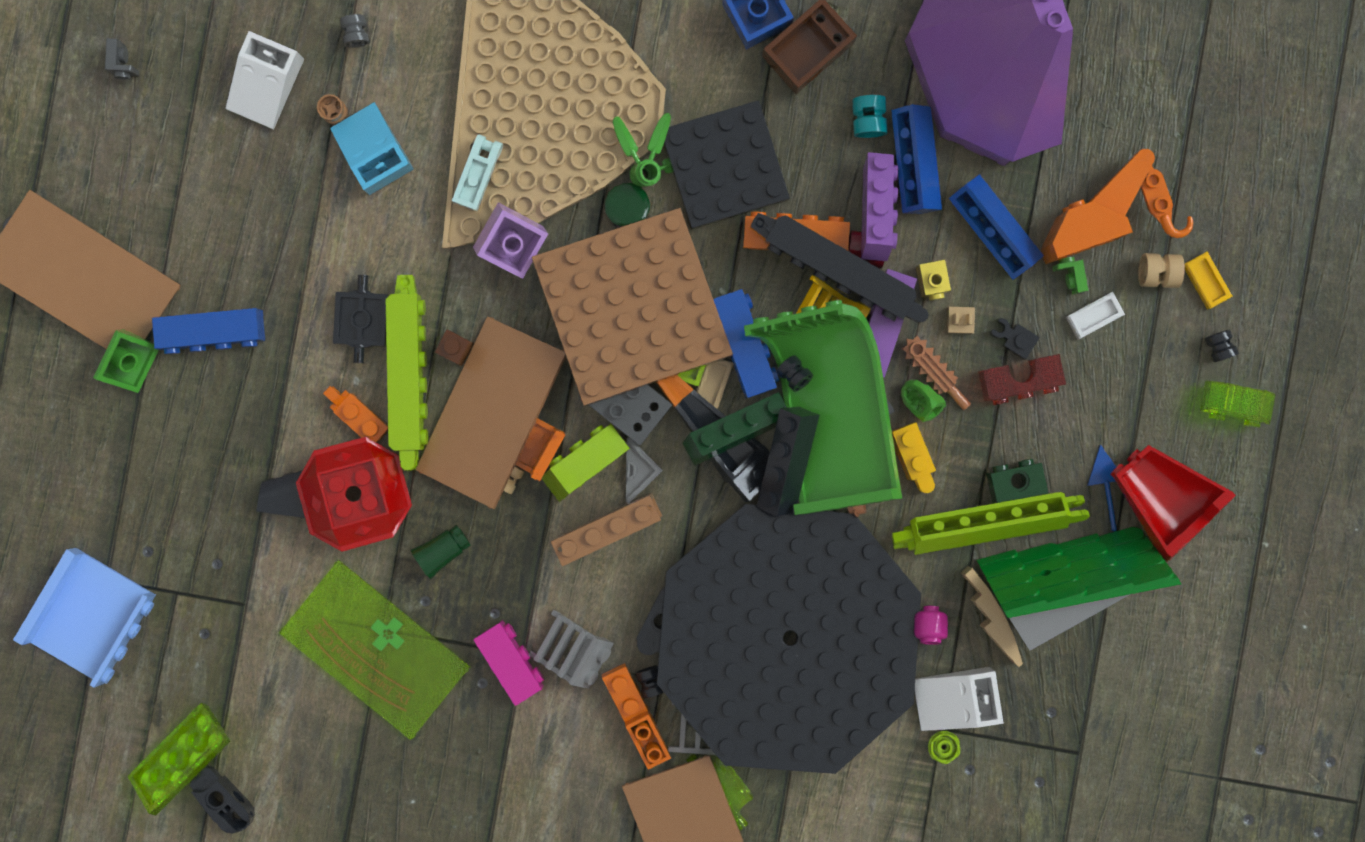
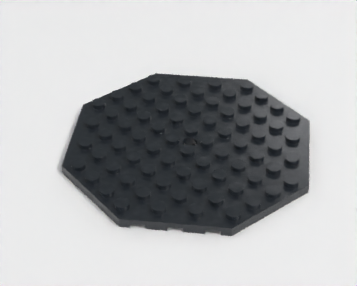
M744 504L665 573L656 684L725 766L836 774L914 705L918 638L914 635L915 614L920 611L921 593L854 514L823 511L803 515H795L793 513L774 516L756 507L757 505ZM792 630L796 633L797 638L795 644L788 646L783 641V635L785 632Z

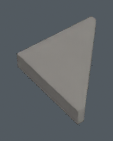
M630 437L626 439L627 445L630 448L626 451V502L628 504L663 471Z

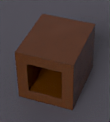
M447 329L435 353L462 366L474 343Z

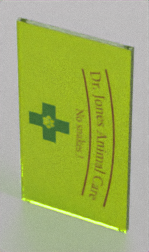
M340 560L334 563L331 570L279 632V634L410 740L415 738L416 733L471 667Z

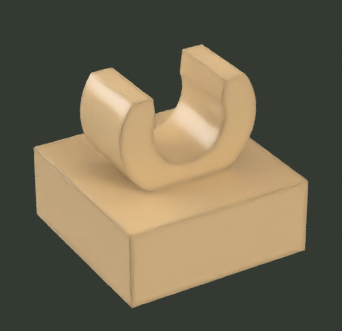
M947 307V333L974 334L975 307Z

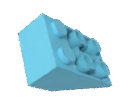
M375 102L330 128L351 170L363 190L369 195L414 170Z

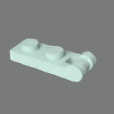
M477 135L452 198L453 203L478 211L497 159L502 152L503 143L498 141L493 143L486 140L485 136ZM482 150L490 152L488 158L480 156Z

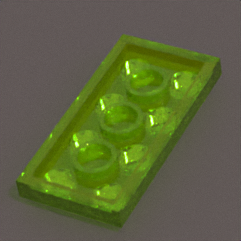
M200 703L127 776L147 812L156 816L230 740L209 706Z

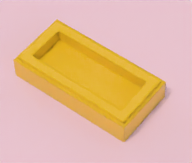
M1204 252L1184 264L1185 271L1207 310L1233 297L1208 252Z

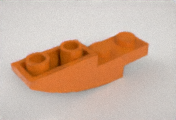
M624 663L601 674L647 769L649 770L671 759L654 718L626 664Z

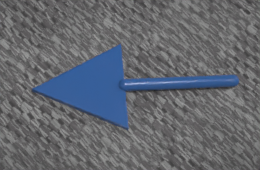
M1100 445L1087 486L1104 483L1111 529L1116 531V520L1109 483L1115 482L1110 474L1116 468V465Z

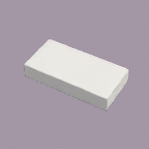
M1111 292L1066 316V319L1078 340L1125 315L1114 293Z

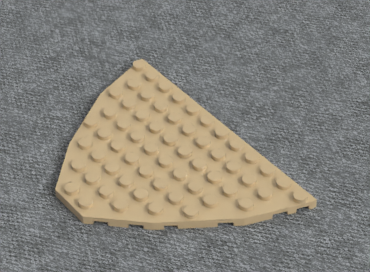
M580 0L466 1L442 241L443 249L475 243L498 202L539 224L606 188L636 163L632 155H625L613 127L615 116L620 117L638 147L636 154L639 159L650 152L647 149L650 138L658 121L664 115L666 89L626 43L622 35L600 19L596 13ZM480 134L485 136L486 140L493 143L495 141L503 143V148L497 159L479 209L474 211L453 203L452 198L477 135ZM482 150L480 156L488 158L490 152Z

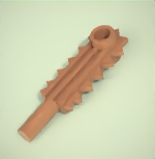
M917 335L913 340L906 339L907 345L902 348L906 352L905 359H913L912 367L920 366L919 374H927L926 382H934L933 390H937L938 394L947 392L962 410L967 409L971 403L955 386L958 377L954 376V371H946L947 363H939L941 355L933 356L934 348H926L927 340H920Z

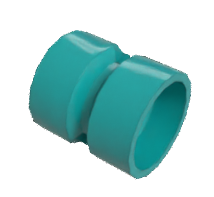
M864 95L853 98V115L857 116V119L853 121L854 136L858 138H875L887 135V119L883 117V114L887 112L886 97L882 95ZM875 113V115L865 116V114Z

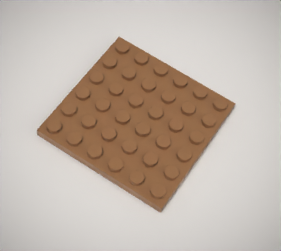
M681 208L532 256L536 273L583 406L733 355Z

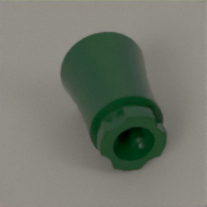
M455 525L450 530H445L438 536L410 551L421 569L431 580L442 568L464 553L463 550L470 547L471 544L459 526Z

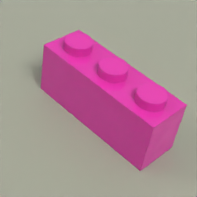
M502 620L473 640L516 706L542 690L544 677L537 667L533 669L528 661L531 657L523 645L519 647L514 639L517 635L513 627L509 623L505 624Z

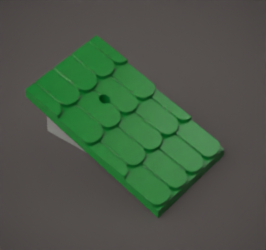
M1130 527L1101 536L1096 533L1060 544L1048 543L1019 552L1014 549L977 560L1003 611L1010 618L1029 650L1036 648L1130 594L1181 585L1172 568L1166 563L1144 532L1137 527Z

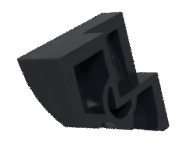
M302 471L290 472L276 479L270 478L262 481L256 512L305 518L296 486Z

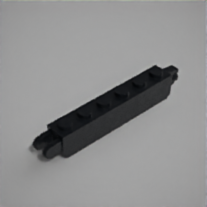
M761 213L755 216L750 227L766 239L764 242L769 244L767 249L778 256H781L782 253L791 257L790 262L801 269H804L805 266L814 270L812 275L823 282H827L830 279L837 284L835 287L837 290L848 296L851 292L860 297L858 301L871 309L874 305L883 310L881 315L895 322L896 318L904 320L905 317L917 323H923L928 319V310L914 302L917 295L912 287L786 215L778 217L777 220Z

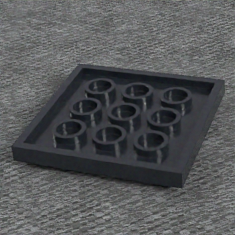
M759 100L669 127L664 146L691 230L790 199Z

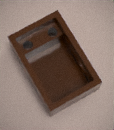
M818 0L763 49L762 57L797 95L854 44L857 35L826 0Z

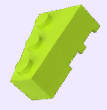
M612 424L606 428L600 425L589 434L592 438L587 442L578 441L569 448L571 453L563 458L562 455H559L550 462L549 466L551 468L543 475L542 480L559 502L630 449Z

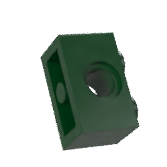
M1033 459L1018 461V466L1008 468V464L992 467L993 472L986 473L993 504L1049 493L1043 465L1040 462L1034 463ZM1016 473L1022 478V483L1017 488L1011 484V478Z

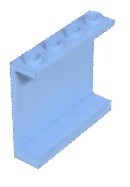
M78 548L66 549L13 640L20 645L34 644L93 679L90 686L95 688L104 683L107 684L114 675V665L117 661H121L127 653L128 648L126 645L130 638L133 639L140 631L141 625L139 623L143 616L146 617L153 609L154 603L152 601L156 594Z

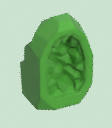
M918 380L905 382L901 389L903 403L922 422L932 420L946 406L942 396L937 394L929 385H925Z

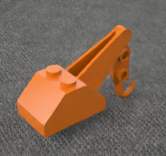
M1150 149L1138 151L1088 203L1085 204L1083 199L1069 204L1068 207L1062 209L1063 213L1056 217L1041 248L1045 264L1109 243L1132 233L1128 217L1125 215L1140 187L1149 212L1162 225L1167 235L1173 238H1183L1193 229V218L1191 216L1187 217V226L1182 230L1175 229L1172 224V199L1162 173L1152 167L1155 156Z

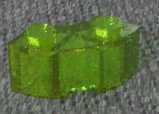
M1205 380L1200 411L1209 413V419L1225 421V417L1243 420L1244 426L1260 428V424L1270 425L1276 394L1267 390Z

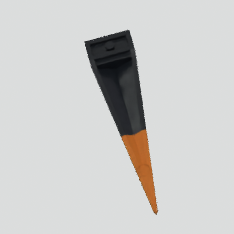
M678 375L656 382L690 432L726 417ZM753 438L710 458L724 481L733 487L744 502H748L761 490L770 451Z

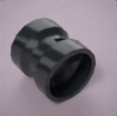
M1230 329L1205 338L1207 346L1212 347L1211 357L1213 362L1222 361L1239 354L1237 346L1233 345L1230 341L1233 337Z
M796 355L786 359L777 369L778 375L782 379H787L789 382L788 386L794 392L804 388L813 378V373L808 368L801 366L802 361Z
M658 665L644 668L635 673L637 681L642 685L641 693L643 698H650L664 693L656 684Z

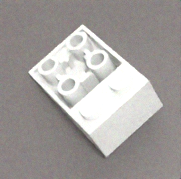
M248 31L238 54L226 109L274 130L304 58L293 49Z
M985 667L915 678V697L921 731L978 728L1004 723L996 672L992 668Z

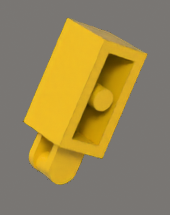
M913 422L893 430L894 448L907 480H914L920 492H932L935 488V483L931 473L936 471L917 423Z

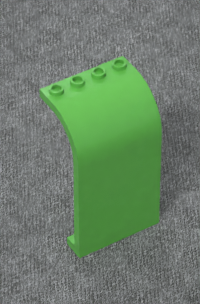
M842 300L827 302L824 308L817 309V306H808L801 308V313L782 312L777 314L776 319L769 320V317L753 319V324L745 325V336L764 341L770 348L778 368L786 359L796 355L802 361L801 366L808 368L813 373L812 380L797 392H794L788 386L789 382L787 379L781 378L784 403L787 408L801 407L820 415L799 496L800 504L793 505L795 515L902 499L879 351L871 327L862 312L854 306L843 304Z

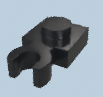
M999 318L997 322L1002 324L1003 331L999 333L992 329L989 333L995 338L1003 337L1006 339L1003 344L1004 348L1023 360L1027 359L1040 337L1019 324H1016L1012 329L1006 319Z

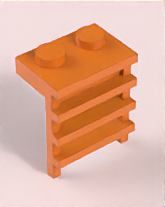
M537 418L516 466L529 472L531 478L540 481L566 434Z

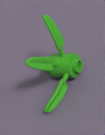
M669 113L662 115L647 146V149L651 151L649 159L640 161L636 154L638 147L624 122L618 116H615L613 119V127L625 155H632L636 162L630 170V179L633 184L641 188L656 184L660 179L662 170L665 173L673 172L669 158L664 159L661 166L653 161L655 154H660L671 121ZM642 170L645 172L646 177L643 176Z

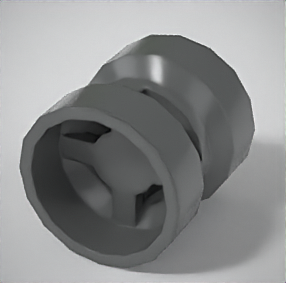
M353 14L340 18L341 28L345 30V35L343 36L345 47H362L370 43L369 34L364 29L367 25L364 15Z

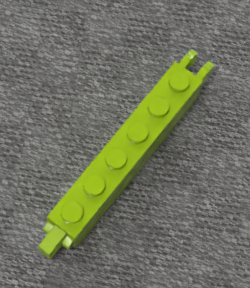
M397 275L395 294H390L386 298L388 446L394 451H399L400 467L404 471L416 469L419 460V450H424V445L428 444V430L424 429V419H427L428 407L427 403H423V393H427V379L423 377V367L427 365V356L425 351L422 352V341H426V327L422 326V315L426 313L425 300H421V296L417 294L415 277L413 275Z
M1056 492L915 517L910 520V526L904 527V531L892 533V543L894 549L908 548V550H914V554L917 555L1068 528L1070 523L1087 520L1090 515L1088 510L1085 509L1069 510L1070 508L1083 505L1085 503L1084 496L1065 497L1064 493Z

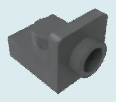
M107 38L105 70L114 75V78L121 80H130V76H139V71L131 65H125L128 62V49L126 45L118 39Z

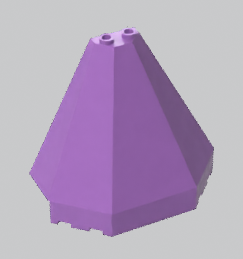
M923 0L905 39V43L927 103L931 107L932 116L940 137L964 146L965 149L978 155H984L997 161L1002 166H1005L1009 161L1013 162L1062 144L1073 27L1063 0Z

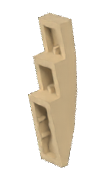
M967 566L961 574L977 591L970 600L987 618L979 626L1011 662L1020 667L1023 663L1018 646L1002 609L974 569Z

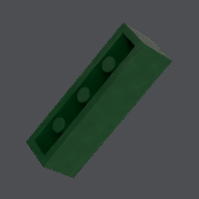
M779 392L689 433L682 444L694 466L776 428L780 408H787Z

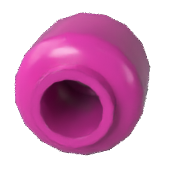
M924 606L923 611L915 614L914 635L920 640L921 644L939 645L941 640L946 639L948 636V616L946 613L939 611L938 606Z

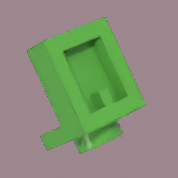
M1074 257L1059 259V264L1052 267L1053 272L1068 269L1069 274H1066V284L1068 289L1072 290V295L1088 291L1083 260L1075 261Z

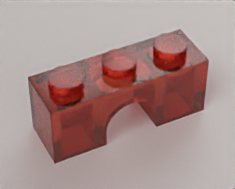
M1060 354L1029 360L1030 375L1023 383L1013 379L1010 374L1009 365L978 371L984 401H992L993 405L1009 402L1008 397L1018 395V400L1034 397L1033 392L1043 390L1044 394L1058 392V386L1066 385Z

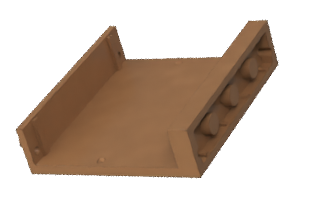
M650 493L558 536L551 541V544L561 565L565 566L661 521L660 517H662V514L653 494Z

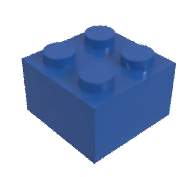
M785 0L722 1V5L746 50L787 29L793 23L794 17Z

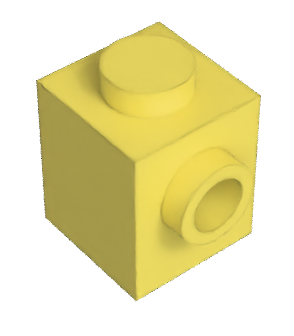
M945 260L920 264L916 267L921 298L929 296V301L945 298L944 293L951 291Z

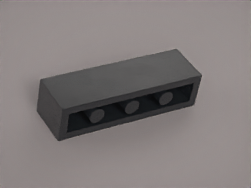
M801 407L780 408L756 507L774 516L795 513L793 505L798 504L820 415Z

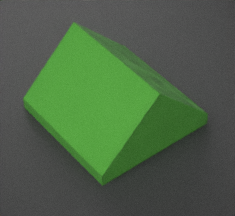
M124 329L116 330L93 378L139 393L159 350L154 349V343Z

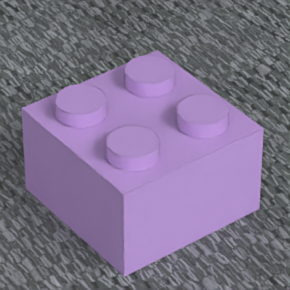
M498 202L473 248L477 256L523 279L533 262L532 256L537 255L548 233L542 225Z

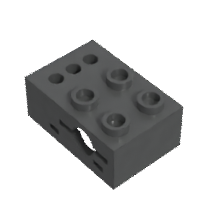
M645 385L590 404L589 406L641 446L672 407V404L650 386ZM652 403L658 404L659 408L657 411H651L650 405ZM636 423L642 425V430L639 432L634 430Z

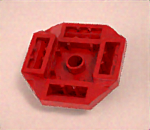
M367 437L314 450L296 482L309 534L341 552L393 538L412 506L403 470L400 467L399 456ZM353 486L361 490V497L355 502L349 501L346 496L347 490Z

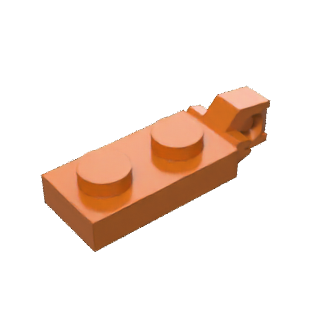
M329 386L323 393L333 402L330 406L334 411L333 413L361 438L367 437L378 443L388 432V425L353 393L345 390L341 394L334 386Z

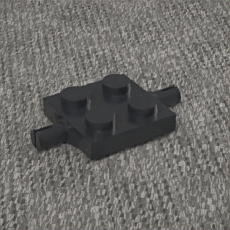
M358 275L357 290L336 292L333 344L354 347L353 363H364V348L371 346L387 347L386 298L389 295L374 294L368 291V275Z

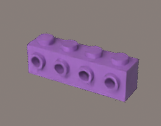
M868 152L863 168L861 259L888 261L891 249H896L897 233H893V226L897 224L898 212L893 210V203L897 202L898 188L894 187V181L897 180L898 165H894L893 154Z

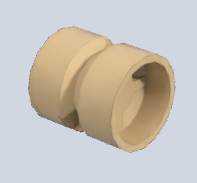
M1142 254L1138 267L1140 286L1158 287L1161 284L1163 288H1180L1185 271L1183 256L1180 254H1165L1162 258L1160 254Z

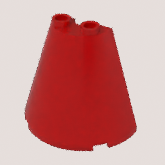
M1150 445L1141 452L1136 449L1127 458L1129 464L1125 467L1120 464L1110 474L1116 481L1152 544L1162 555L1166 563L1182 550L1236 496L1229 489Z

